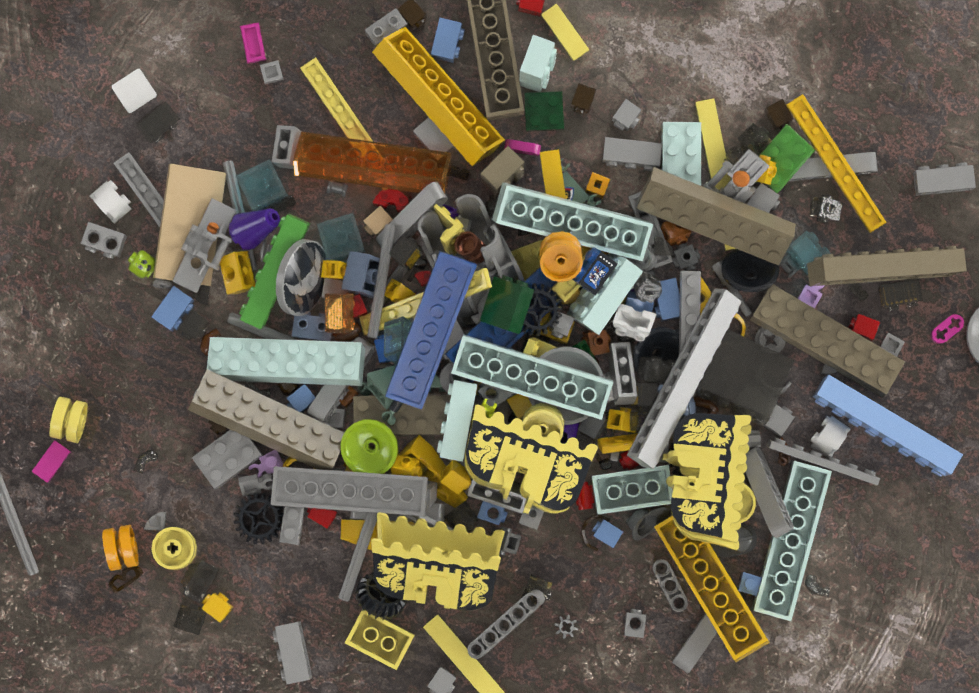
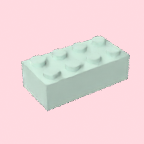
M535 35L532 36L520 69V86L536 92H541L542 88L546 89L550 71H553L556 62L557 49H555V42Z
M663 122L661 170L701 186V122Z
M609 253L607 256L618 264L597 294L594 295L582 288L579 297L570 305L567 315L573 317L580 325L598 335L643 272L628 259L613 253Z
M454 380V383L449 384L448 395H451L450 403L446 402L444 414H447V421L442 422L440 433L444 434L443 441L439 440L437 448L440 458L463 462L477 384Z
M669 465L657 466L654 469L644 468L591 476L597 515L671 504L673 490L666 483V479L670 476Z

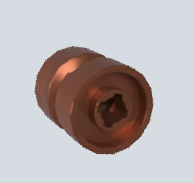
M472 232L461 233L454 243L456 252L467 261L476 264L482 263L484 258L480 249L487 245Z

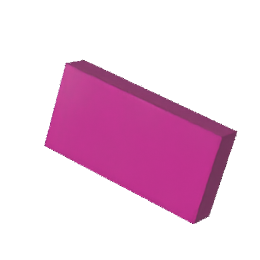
M259 22L240 26L247 63L265 61L266 56Z
M54 440L32 472L49 483L71 451Z

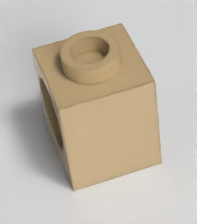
M379 206L363 220L365 224L363 228L370 236L374 234L377 237L385 229V225L389 224L393 219Z

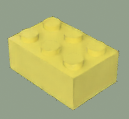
M361 611L345 644L397 670L415 635L386 619L382 620L380 617L375 619L374 615L368 616L367 611Z

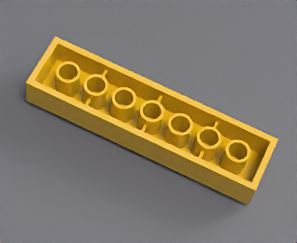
M406 27L383 38L372 53L471 166L491 155L505 141Z
M672 516L654 526L734 661L738 662L770 643L711 544L692 540L681 534L675 526Z

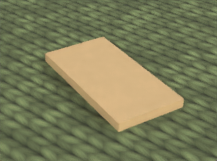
M169 164L153 278L173 281L183 260L185 251L181 250L192 224L198 227L211 198L222 203L226 173ZM217 239L213 241L207 253V261L210 263L215 256ZM197 257L193 258L191 266L195 269L200 267V259ZM209 267L201 285L211 286L212 268Z

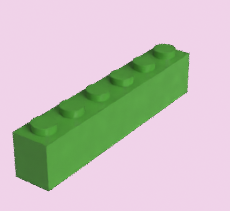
M291 214L281 218L278 225L281 229L278 235L275 234L270 243L273 247L264 256L263 262L265 265L256 274L255 279L257 283L248 292L247 297H249L247 305L243 304L239 314L242 315L241 321L258 329L264 328L277 299L276 278L280 263L287 250L295 242L304 239L310 226L309 222Z

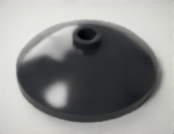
M735 249L724 258L721 272L724 280L731 287L743 292H760L770 288L777 281L779 265Z
M657 327L651 329L650 334L645 337L644 341L637 342L633 352V364L641 378L656 384L666 382L679 357V333L668 327Z

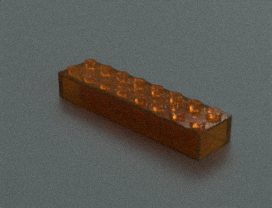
M301 132L293 159L294 175L415 193H420L432 182H438L446 194L452 168V153Z

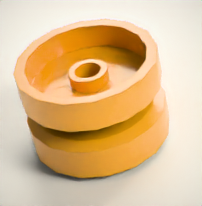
M562 231L554 232L546 236L541 242L539 248L540 267L546 277L553 281L564 282L575 278L579 274L583 265L581 244L575 236Z
M120 526L118 533L114 528L103 530V547L110 571L122 569L123 561L128 568L138 566V547L132 526Z

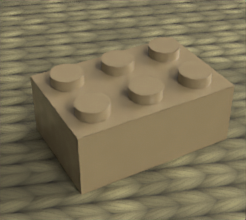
M507 146L481 172V182L498 198L502 183L511 184L513 181L517 183L524 176V161Z

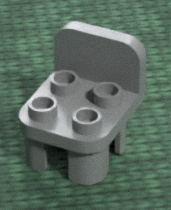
M466 194L457 198L455 203L460 213L458 217L472 220L469 232L474 233L487 245L480 249L484 261L477 264L475 271L487 268L491 283L494 276L502 278V275L514 278L513 283H516L517 280L524 282L522 272L496 223L492 220L493 217L487 212L482 200L473 194ZM436 211L426 213L418 222V230L423 239L422 249L432 269L439 251L445 252L440 237L447 229L441 224ZM458 253L455 255L456 257H459V258L464 259V258H463L460 254H458ZM489 289L464 298L457 316L461 326H475L471 316L478 313V303Z

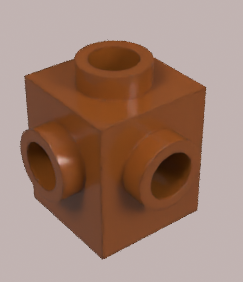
M669 221L663 222L661 226L668 247L686 243L691 234V230Z
M589 329L583 332L581 341L586 340L593 355L610 352V335L605 329L599 335Z

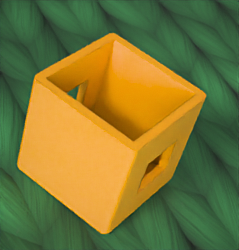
M592 172L585 192L591 195L597 194L596 197L603 199L610 179ZM595 182L601 184L600 189L594 187Z

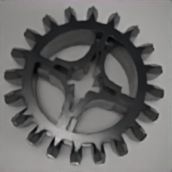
M534 283L532 284L534 292L528 309H532L536 304V307L545 308V310L537 312L538 315H536V312L527 311V314L531 315L532 321H534V326L524 320L521 332L525 333L529 329L528 335H533L535 330L536 336H540L541 330L543 334H548L547 327L550 330H554L552 322L559 324L555 317H562V314L557 313V310H561L562 306L556 305V303L561 301L560 298L554 300V297L557 295L556 292L549 294L551 287H547L544 291V284H540L539 288H537V284ZM538 294L544 296L550 306L542 305ZM545 312H550L547 321L540 325L542 315Z
M254 493L255 499L247 495L248 502L242 499L241 503L244 506H236L238 510H241L240 514L234 513V516L239 517V520L233 521L234 524L240 523L236 531L243 530L240 537L243 538L247 534V542H250L252 537L254 538V544L258 543V539H260L261 544H265V538L272 542V534L276 538L279 537L275 531H281V527L278 526L279 523L282 524L283 520H280V517H283L284 513L279 514V511L284 507L271 505V495H269L268 499H265L266 493H262L261 498H259L258 493ZM255 503H264L263 507L257 512L248 509ZM269 506L274 511L275 523L267 518ZM262 513L264 520L268 523L259 522L257 524L255 517L251 514L260 515ZM245 514L249 516L253 522L250 531L247 529L244 522ZM262 525L272 528L265 534H255Z
M373 572L369 575L366 574L359 581L355 590V599L358 601V606H362V611H367L368 616L374 615L375 619L378 617L382 620L396 618L403 612L407 600L385 595L377 587Z

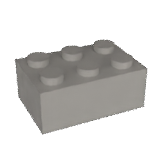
M229 430L193 456L192 459L212 487L217 490L257 461L263 454L252 439Z
M301 621L276 626V630L273 631L275 643L278 642L279 644L277 657L278 661H282L283 669L280 670L282 680L286 681V684H292L312 679Z

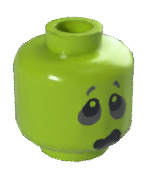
M140 250L138 253L133 252L127 260L130 262L128 266L129 271L141 279L149 278L154 272L156 259L144 250Z

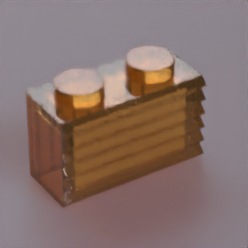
M325 294V332L350 333L354 331L353 308L355 302L353 294Z

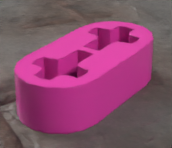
M511 139L505 140L504 149L509 146L515 153L533 156L540 155L541 145Z
M957 314L949 316L931 331L932 341L936 344H942L963 328V318ZM951 319L959 321L957 324L958 328L956 326L951 329L948 328L952 324ZM945 329L947 332L943 334L944 339H937L935 337L937 336L936 331L941 332Z

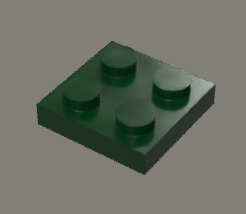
M562 91L524 93L526 132L564 130Z

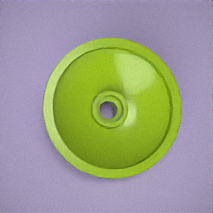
M364 419L355 422L345 431L341 440V454L344 462L353 472L384 474L396 461L398 443L394 433L387 425L377 420ZM371 442L375 444V449L370 447Z

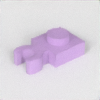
M806 284L797 299L815 309L822 296V293L818 292V290H821L825 285L808 286Z
M273 450L259 458L261 464L250 465L249 470L258 468L259 472L257 475L260 478L264 471L267 474H272L274 466L282 467L284 463L279 453Z

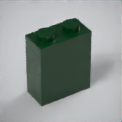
M502 275V278L494 276L491 283L492 287L489 290L479 321L520 334L534 289L527 287L528 283L520 280L513 283L514 278Z

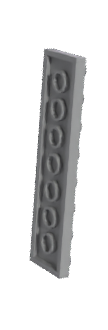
M274 466L271 505L425 516L428 477Z

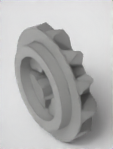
M763 327L757 331L755 336L756 347L761 353L766 355L779 353L784 348L786 341L775 335L773 341L776 345L770 343L765 347L764 345L767 341L765 336L770 337L774 334Z

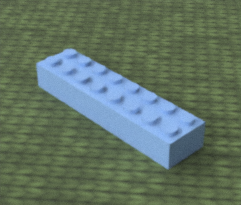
M830 375L822 379L812 396L816 399L815 403L824 408L825 406L832 408L831 412L835 415L847 417L850 424L856 427L862 426L866 429L865 432L872 437L879 436L882 438V443L889 447L895 446L899 448V453L906 457L912 456L916 458L915 462L923 467L925 465L931 467V472L940 477L951 475L963 456L962 453Z

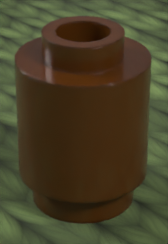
M350 320L336 327V330L332 331L337 342H351L360 337L359 333L362 332V329L358 322L354 323L353 320Z

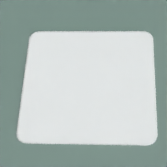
M136 69L112 85L113 91L128 113H132L157 96L140 69Z

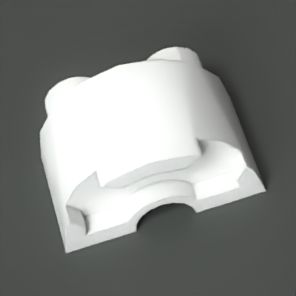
M110 180L103 183L90 197L115 224L131 210L128 205L131 202L124 194L120 196L116 192L118 187Z
M620 304L613 320V325L616 328L615 333L619 336L626 335L632 337L637 341H644L645 337L650 334L656 314L645 310L638 312L631 306Z
M832 415L824 419L821 424L824 428L820 433L816 432L810 440L812 442L810 447L822 453L827 459L829 456L832 457L834 452L839 449L847 437V433L851 430V428Z

